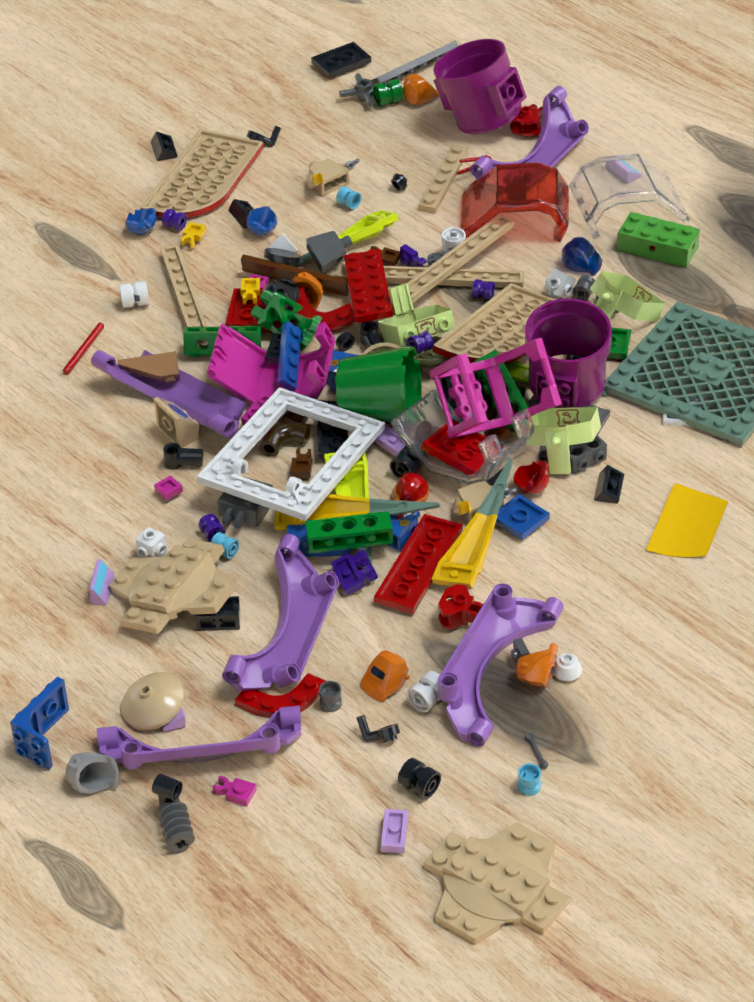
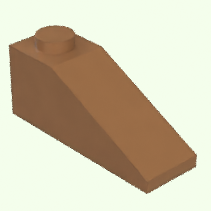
M176 351L117 360L119 369L144 377L165 381V383H173L176 379H180Z

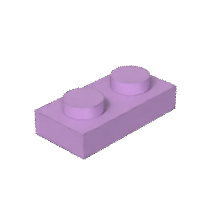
M385 425V429L374 441L394 456L399 454L406 444L413 443L387 425Z
M385 809L381 852L405 853L408 810Z

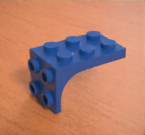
M57 676L51 683H48L44 690L34 697L10 721L15 751L21 757H27L37 766H43L46 769H50L53 763L49 741L43 735L69 711L65 681Z

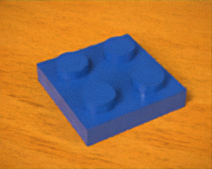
M518 494L499 509L495 524L523 540L550 519V513Z

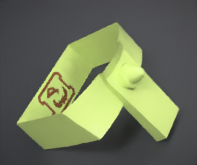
M602 271L590 288L599 297L595 306L599 307L609 320L616 309L634 320L658 322L666 304L624 274Z
M408 283L388 288L394 316L378 321L384 342L402 347L406 345V340L409 336H418L419 333L426 331L433 337L455 328L452 309L436 304L414 309Z
M598 407L552 408L529 417L525 422L526 443L532 446H546L550 474H570L569 445L587 443L594 440L601 428Z

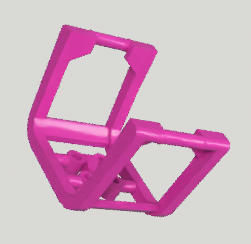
M542 338L534 339L493 358L474 363L469 362L467 353L460 354L429 371L431 380L435 382L448 425L447 433L449 438L507 426L562 405ZM527 354L533 362L541 361L548 387L542 389L541 402L513 414L499 365ZM484 369L499 415V419L488 421L485 412L487 404L483 400L481 384L475 379L473 373ZM458 375H460L463 385L460 384ZM450 377L453 387L449 389V395L455 399L457 405L454 412L458 418L463 419V422L455 426L453 425L440 379Z

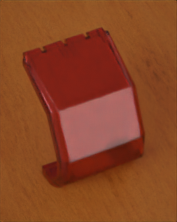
M539 162L498 164L463 192L461 196L460 229L464 230L467 238L499 213L539 211L552 216L556 222L554 241L561 242L569 225V186L558 169Z

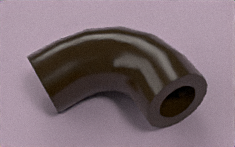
M298 422L279 424L270 429L260 443V450L268 456H276L281 446L285 443L297 442L307 444L310 436V425Z

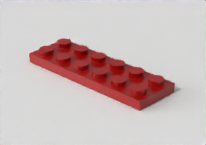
M370 249L365 252H353L344 255L355 323L393 317L380 249Z
M424 514L376 592L374 603L414 614L433 582L432 577L438 562L463 531V524Z

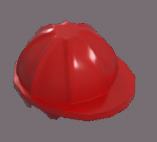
M541 460L533 461L531 465L519 466L514 473L513 481L525 494L541 493L549 483V465L546 461Z

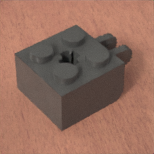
M253 480V481H256V482H258V483H261V484H264V485L273 487V485H271V484L264 483V482H260V481H257V480ZM223 492L218 500L219 516L223 517L222 524L228 525L231 520H234V527L238 529L243 523L259 527L270 508Z

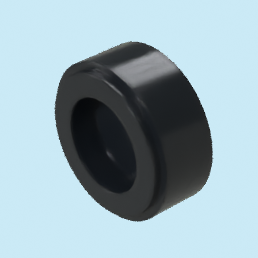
M343 332L337 337L336 346L341 351L349 350L355 343V337L350 332Z

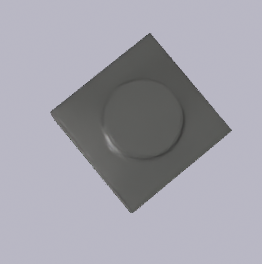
M522 638L513 640L511 656L513 661L517 662L520 657L530 654Z

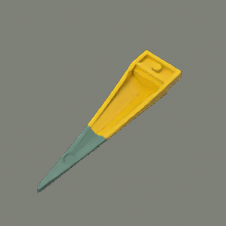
M511 458L508 459L502 472L471 521L438 562L432 577L434 584L445 586L460 584L466 586L467 589H473L484 565L513 464Z
M329 494L306 521L389 511L390 516L439 508L441 506L437 502L382 500ZM276 511L274 522L276 531L287 530V525L305 524L304 520Z

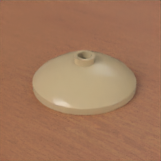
M156 672L143 676L130 686L123 697L121 704L123 718L131 727L138 730H153L166 725L179 713L185 700L183 684L176 676L166 672Z

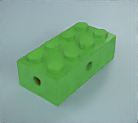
M630 212L618 231L617 250L687 268L699 247L700 229Z

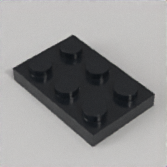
M353 41L311 57V63L325 76L333 78L339 74L371 63V56Z

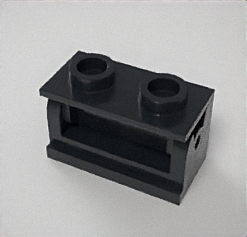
M239 596L229 597L216 614H195L197 631L240 630Z

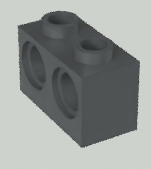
M596 435L592 442L569 445L572 474H576L607 459V444L598 435Z

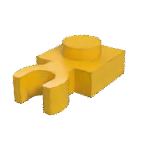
M189 222L182 232L181 246L183 247L186 243H190V248H194L195 241L200 242L206 233V225Z
M241 278L243 304H246V301L252 299L254 304L257 303V296H260V278Z

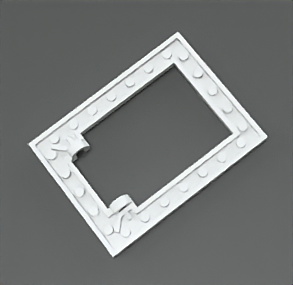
M279 387L199 473L197 483L306 521L385 429V422ZM287 410L353 432L309 484L302 483L301 479L292 476L289 478L286 491L284 492L241 477V472L246 474L248 471V462L243 458Z

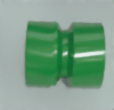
M398 79L388 81L386 85L384 83L373 85V95L378 106L387 105L390 101L395 103L403 100V90Z

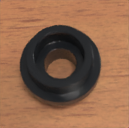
M394 174L391 179L392 185L399 191L407 188V179L402 174Z

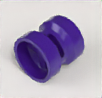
M167 209L162 218L163 226L174 227V229L179 231L184 229L187 222V215L185 213H176L172 209Z
M475 279L472 287V297H483L485 300L493 298L495 283L490 281L485 283L482 280Z
M426 331L419 333L418 336H409L406 340V346H413L417 354L422 351L431 350L434 345L432 336Z
M207 514L199 520L198 527L209 542H211L216 533H226L225 528L219 523L218 518L214 514Z

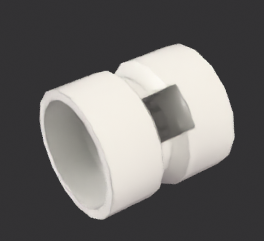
M450 227L442 232L443 255L466 240L464 230Z
M146 281L135 282L134 285L130 283L119 284L123 308L133 307L134 304L138 306L149 305Z
M428 671L420 678L419 682L415 683L407 691L408 701L415 709L423 713L428 712L437 701L441 700L438 696V677L440 674L435 671Z

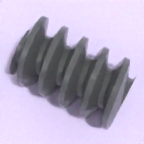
M167 802L158 807L166 848L174 854L186 851L195 840L189 813L187 812L188 808L182 802Z

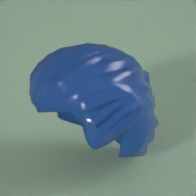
M269 206L255 208L247 216L249 230L258 236L267 235L276 228L277 216Z
M156 209L135 210L134 215L130 212L125 221L126 228L134 234L148 233L154 227L157 220Z

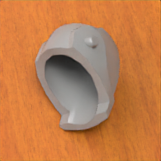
M95 752L77 753L71 756L66 767L65 775L68 782L78 793H97L110 787L114 789L118 787V766L115 759L108 755Z

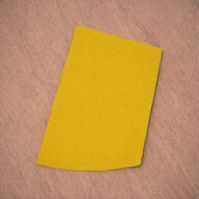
M674 483L646 550L673 557L706 556L728 501Z

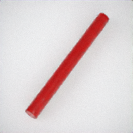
M99 322L63 368L64 374L69 375L104 329L103 323Z

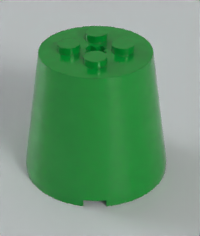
M413 346L342 358L339 361L335 375L336 402L338 407L387 424L416 426L420 417L419 413L416 414L417 407H421L422 403L420 362L415 360L414 357L417 355L416 349Z

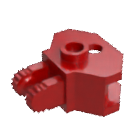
M536 104L523 106L517 117L509 124L512 133L525 137L538 135L541 131L540 120L543 118V107L538 108Z
M456 584L445 589L438 603L440 610L438 619L442 628L453 630L462 625L467 626L468 623L474 621L484 603L474 601V596L469 594L464 585Z

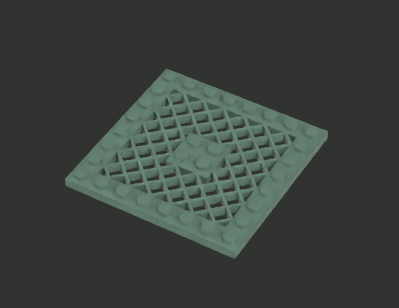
M677 301L606 379L603 391L662 415L665 413L667 417L683 420L687 425L743 446L754 433V375L749 376V374H754V330ZM695 398H698V402L690 403L691 401H695Z

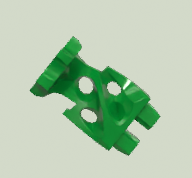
M264 289L259 299L268 303L266 308L263 309L255 304L250 314L258 320V325L274 333H282V324L287 321L289 322L290 319L296 320L297 327L302 330L300 349L304 350L314 336L322 317L315 315L312 318H307L297 313L303 308L300 304L276 290L273 293ZM286 304L291 305L293 311L285 309L284 306ZM275 321H279L281 323V327L277 328L274 326L273 323Z

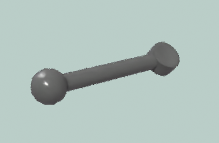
M527 733L526 741L531 743L540 761V767L546 769L548 762L543 759L534 741L535 735Z

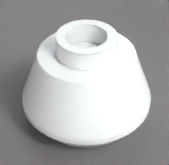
M564 653L556 659L553 672L556 678L561 681L570 682L581 676L582 666L575 655Z

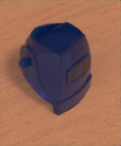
M575 237L562 248V262L569 270L590 273L591 276H595L601 269L603 260L600 254L584 237Z

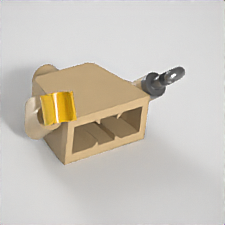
M326 159L319 163L315 160L311 161L309 164V175L307 176L308 187L310 189L315 188L323 197L350 184L349 171L354 169L360 160L348 161L345 164L337 163L331 159Z
M469 480L462 481L459 485L458 497L455 499L454 513L456 515H463L468 524L493 486L482 480L473 484ZM516 487L505 488L500 508L504 505V499L509 498L511 494L517 491Z

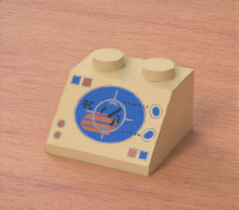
M158 397L154 398L157 429L169 440L183 448L200 439V426L198 422L192 419L184 409L170 401Z

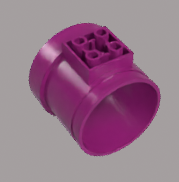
M478 39L464 43L445 53L434 65L433 72L436 79L433 81L444 110L453 112L457 126L463 133L482 134L505 126L517 117L522 108L521 102L527 98L516 67H510V59L505 45L499 40Z
M557 299L539 306L531 313L526 322L525 343L539 338L543 340L562 405L555 408H578L590 405L601 396L605 388L606 360L611 350L612 326L609 318L599 307L580 299ZM576 355L583 358L575 360H563L553 358V356ZM529 357V387L536 397V401L541 402L542 389L548 387L541 361L533 362Z

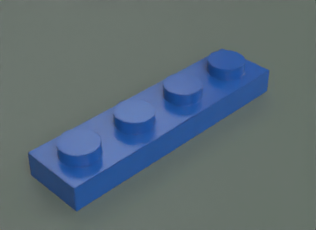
M287 321L282 324L277 383L293 392L297 389L302 330Z

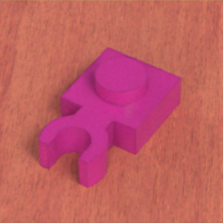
M219 776L218 783L222 786L213 785V792L216 795L226 794V800L243 806H248L257 791L255 783L235 778L233 782H230L228 778Z

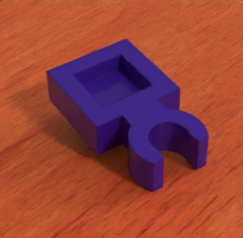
M404 244L400 247V262L407 267H424L423 264L427 263L425 258L418 257V252L408 245Z

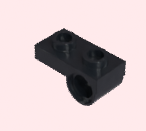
M273 333L265 355V363L279 364L281 333Z

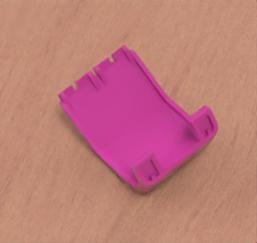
M325 322L318 324L315 335L321 345L320 348L306 354H300L297 389L293 391L316 400L326 385L335 345L334 336ZM223 324L219 326L207 370L210 379L250 406L261 393L272 396L279 387L286 389L277 383L279 364L265 363L267 351L231 327Z

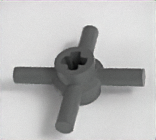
M357 73L355 75L357 81L355 88L339 91V97L357 95L359 101L366 102L369 107H372L374 105L372 100V82L369 79H363L361 74Z

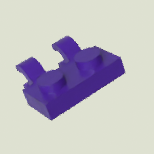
M365 550L357 552L352 557L347 553L330 562L347 596L365 587L364 581H374L378 578ZM357 567H364L363 569H361V570H359V571H358V569H357Z

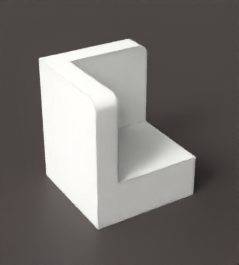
M284 233L269 246V248L284 249L292 252L299 250Z

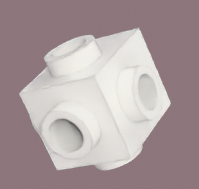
M553 268L545 281L544 289L550 291L548 295L555 299H559V297L565 299L572 293L576 279Z
M148 527L135 539L139 558L160 557L167 553L165 535L160 531Z

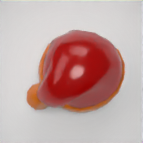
M416 473L404 474L397 481L392 491V500L425 502L429 496L427 481Z

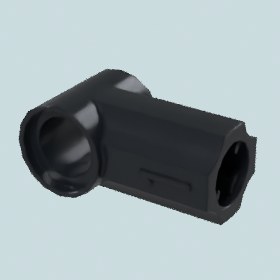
M367 321L361 324L360 338L361 343L366 346V349L372 345L383 343L375 322Z
M168 443L163 447L164 466L168 469H178L181 465L203 466V449L181 448L177 443Z
M158 774L154 779L152 792L158 795L159 806L167 802H180L179 796L183 783L164 774Z

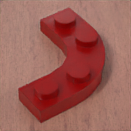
M303 287L299 289L300 297L297 303L303 308L297 313L307 318H312L315 315L322 317L320 323L325 322L331 332L355 323L354 311L350 303L332 311L320 312L311 307Z
M307 673L291 692L283 695H269L254 689L241 691L235 699V706L266 718H270L281 707L300 706L301 713L319 697V687L326 680Z

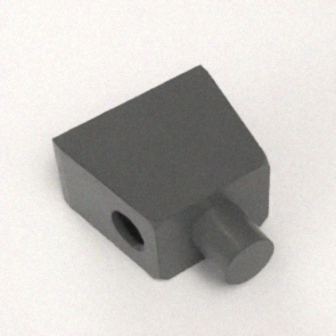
M335 231L306 239V248L319 271L323 274H326L342 263L344 255H346V248L353 245L348 235L339 239Z

